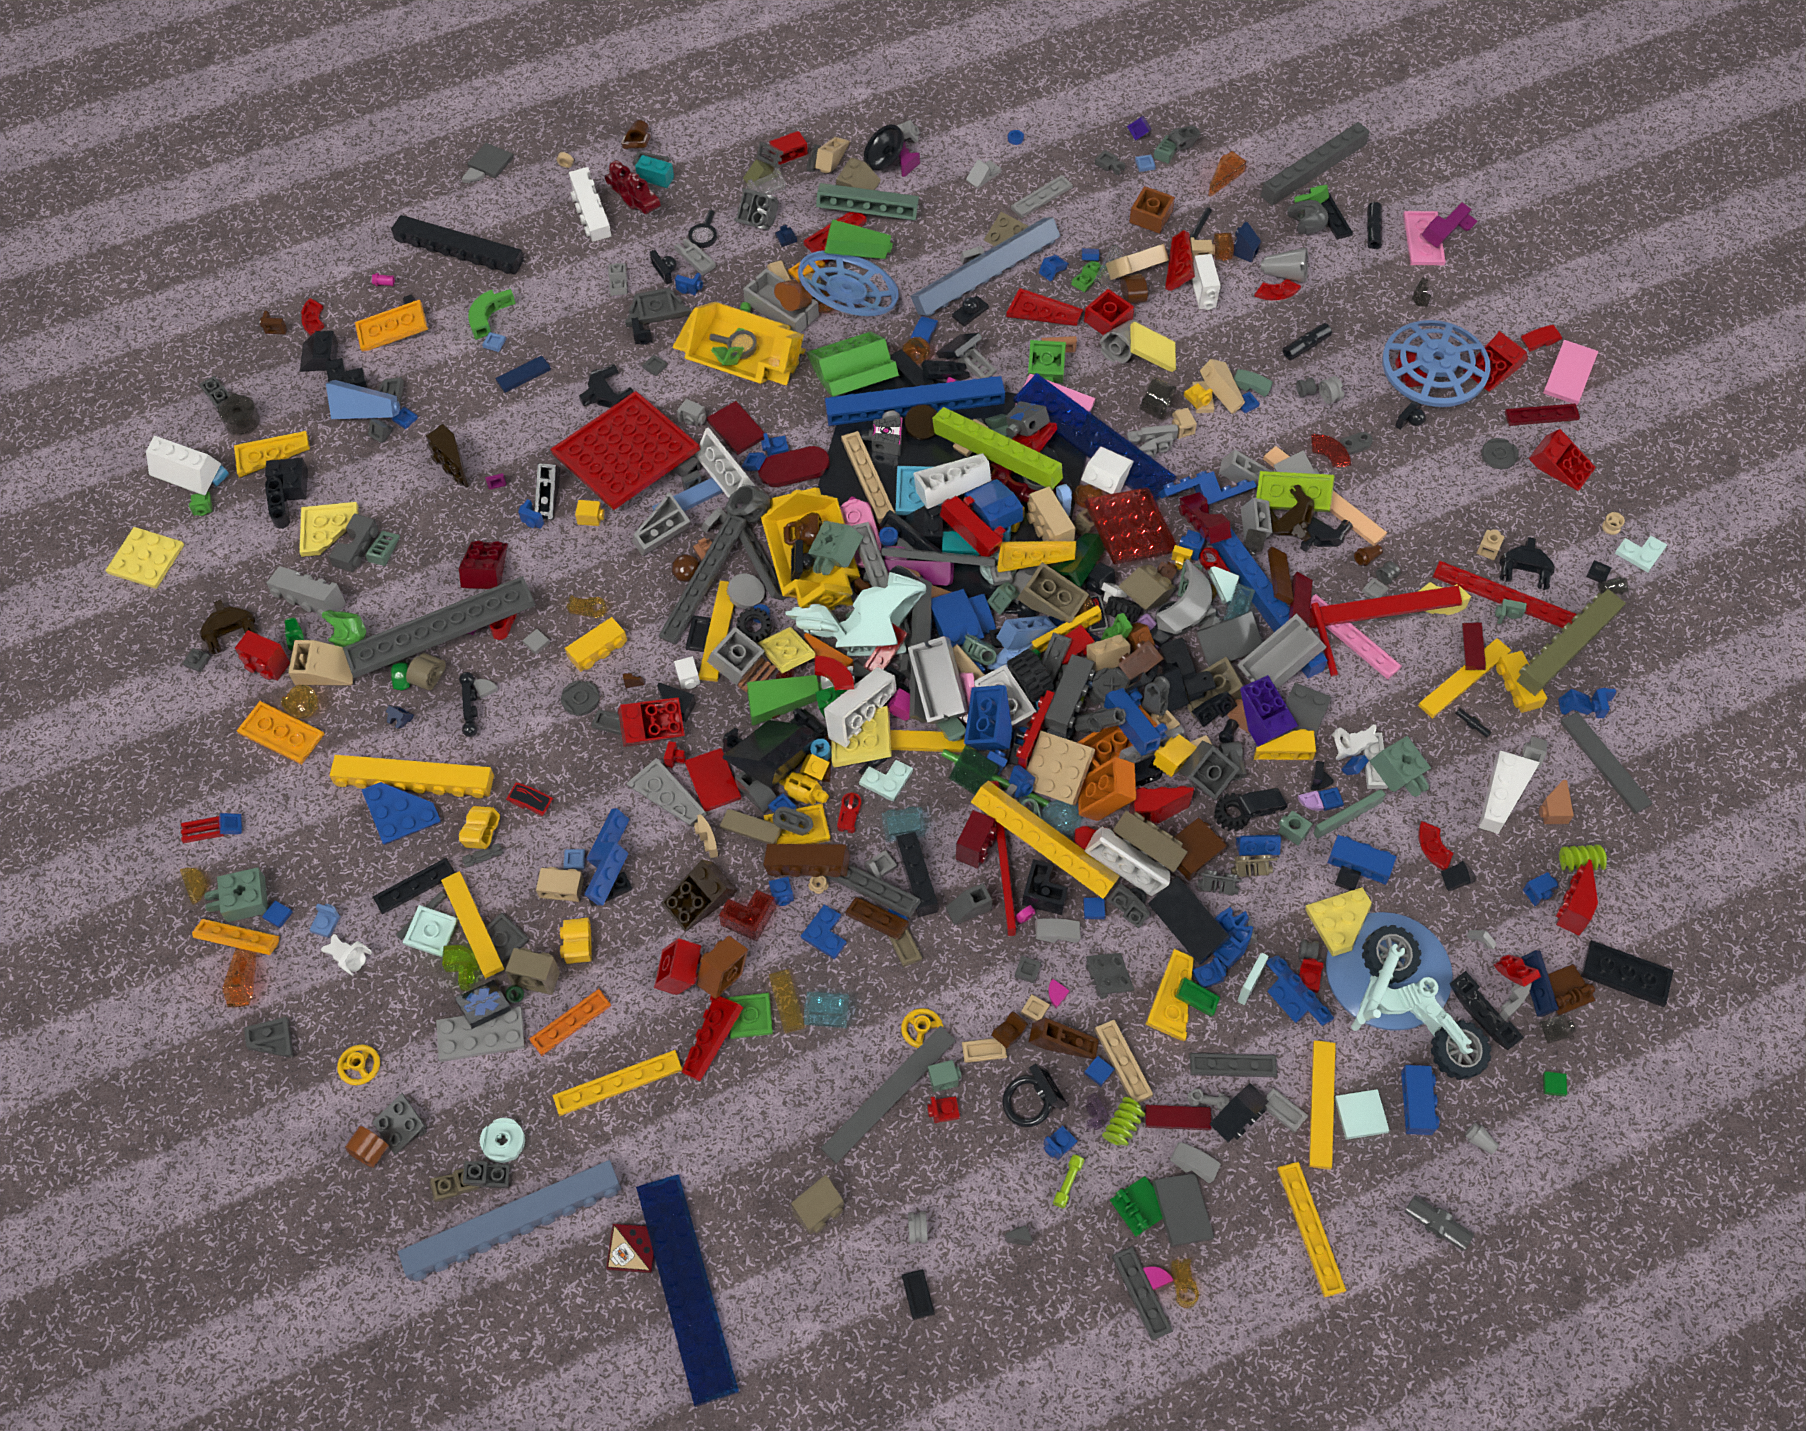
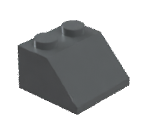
M1294 683L1286 701V706L1298 725L1293 730L1306 729L1314 731V736H1316L1329 706L1331 696Z

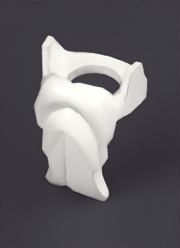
M1373 724L1366 731L1351 734L1342 728H1337L1332 734L1338 749L1336 760L1357 756L1370 745L1378 743L1379 740L1375 734L1376 725Z
M335 934L331 937V943L321 948L322 952L332 955L334 960L339 962L338 966L352 976L354 975L352 972L361 969L366 962L364 952L372 954V951L360 941L350 946L347 943H342Z

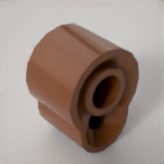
M795 280L784 281L776 284L774 288L775 297L788 311L804 309L812 301V295L803 287L801 282Z
M359 1125L344 1148L352 1157L374 1168L389 1145L372 1131Z

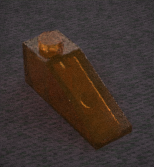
M1233 151L1223 155L1211 181L1208 196L1212 197L1243 174L1246 160Z
M240 948L235 949L222 986L227 1007L249 1006L254 991L257 952Z

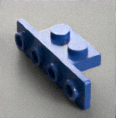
M1277 955L1267 960L1266 964L1279 978L1267 992L1295 1023L1299 1022L1308 1012L1322 1026L1332 1022L1334 1017L1330 1010L1316 998L1313 991L1305 986L1301 978L1288 967L1284 959Z

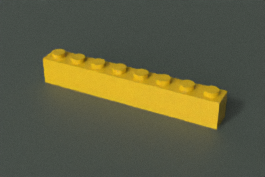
M346 755L334 756L329 774L333 783L339 787L353 785L364 789L382 782L402 791L413 790L420 794L426 791L433 792L436 795L451 793L457 797L472 795L475 798L490 797L494 779L491 767Z
M989 780L980 787L972 799V804L990 817L995 818L998 823L1101 898H1105L1120 876L1084 852V849Z

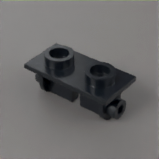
M794 709V718L790 721L791 723L803 724L820 734L819 739H823L828 735L827 728L805 709Z

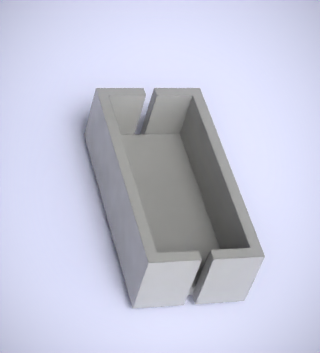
M765 269L756 277V281L752 280L743 288L744 301L750 303L752 308L767 318L790 325V330L801 333L807 327L806 324L810 325L819 316L818 302L812 298L810 305L804 309L786 310L774 294L776 284L785 280L770 270Z
M1296 613L1237 666L1251 682L1268 675L1276 689H1278L1323 651L1326 646Z
M943 636L928 641L929 644L923 642L908 647L927 723L936 724L949 720V717L957 718L967 715L969 709L950 639Z

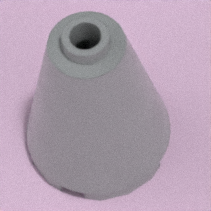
M1308 248L1265 256L1264 260H1261V270H1264V274L1301 283L1307 281Z
M1129 320L1103 335L1100 340L1101 352L1108 360L1114 363L1117 360L1122 364L1131 358L1133 353H1131L1130 324L1134 321L1137 322L1136 320Z

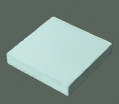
M419 905L403 940V944L443 957L458 923V918Z
M1260 953L1243 985L1237 1000L1239 1003L1246 1004L1263 972L1269 957L1268 955Z
M1378 1089L1335 1096L1346 1140L1389 1132Z

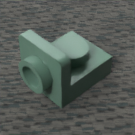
M1006 582L995 590L987 603L1001 615L1012 601L1018 598L1020 593L1016 590L1015 586Z
M1503 599L1501 605H1497L1495 610V616L1498 617L1497 623L1501 624L1505 615L1511 619H1521L1526 610L1527 603Z

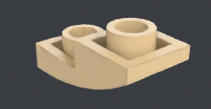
M701 814L697 815L698 822L694 823L695 834H699L700 840L704 841L705 852L709 851L710 858L718 857L712 829Z

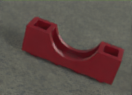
M1201 492L1179 498L1180 505L1178 509L1180 515L1184 516L1187 522L1210 544L1232 538L1230 521L1223 514H1209L1207 498Z

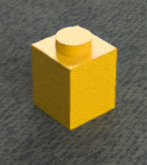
M578 500L575 512L577 524L599 526L600 520H604L605 511L602 509L600 501Z
M813 754L807 755L799 773L821 781L830 762Z

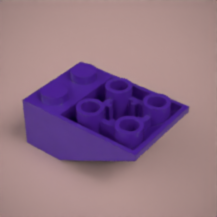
M1268 675L1240 688L1248 731L1258 747L1287 734L1298 726Z

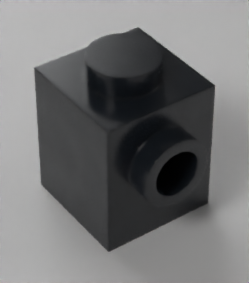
M1099 562L1087 576L1086 587L1090 591L1102 595L1105 592L1101 590L1104 582L1113 584L1116 582L1114 569Z

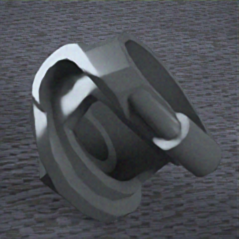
M1316 200L1300 201L1287 208L1288 216L1299 221L1297 225L1299 234L1309 235L1323 230L1327 225L1328 213ZM1300 211H1305V214H1299Z
M744 485L730 495L725 510L730 516L743 515L747 522L756 523L768 511L770 497L761 487ZM739 500L743 502L742 508L737 507Z

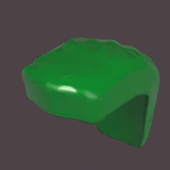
M287 618L284 621L288 649L293 651L294 641L304 640V635L297 619Z
M409 663L393 664L391 668L393 689L402 691L410 687L411 684L406 679Z

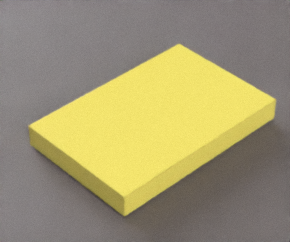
M1135 321L1130 324L1131 353L1170 372L1176 370L1175 342Z
M792 627L786 628L758 642V646L765 650L764 654L781 673L816 656L812 648Z

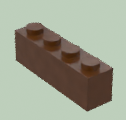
M767 844L763 865L767 874L774 877L780 875H790L793 877L847 876L850 853L846 844Z

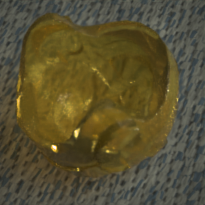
M306 685L293 687L287 696H283L281 699L282 707L295 718H308L318 709L317 695L311 687Z

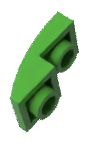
M1316 186L1310 188L1311 194L1294 197L1295 204L1307 200H1316L1321 204L1329 198L1328 186Z
M1091 261L1083 267L1082 273L1072 279L1071 285L1086 292L1104 274L1106 268L1098 262Z
M1124 613L1117 614L1113 626L1105 629L1101 640L1120 634L1125 639L1128 637L1133 627Z

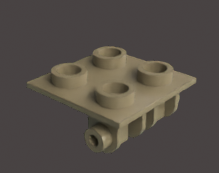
M1000 212L984 241L996 246L1029 226Z
M1271 855L1255 856V860H1251V856L1234 857L1235 861H1231L1229 864H1234V867L1231 868V874L1238 875V877H1245L1246 869L1248 877L1251 876L1250 864H1252L1254 876H1257V872L1258 876H1269L1270 873H1273V867L1269 865V861H1276L1278 859H1271Z

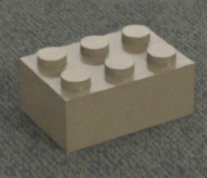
M1125 811L1112 830L1173 872L1187 854V851L1181 848L1183 843L1146 820L1137 812L1132 815Z

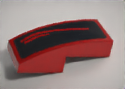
M517 782L506 798L507 801L523 809L525 807L540 816L544 815L553 799L536 789Z

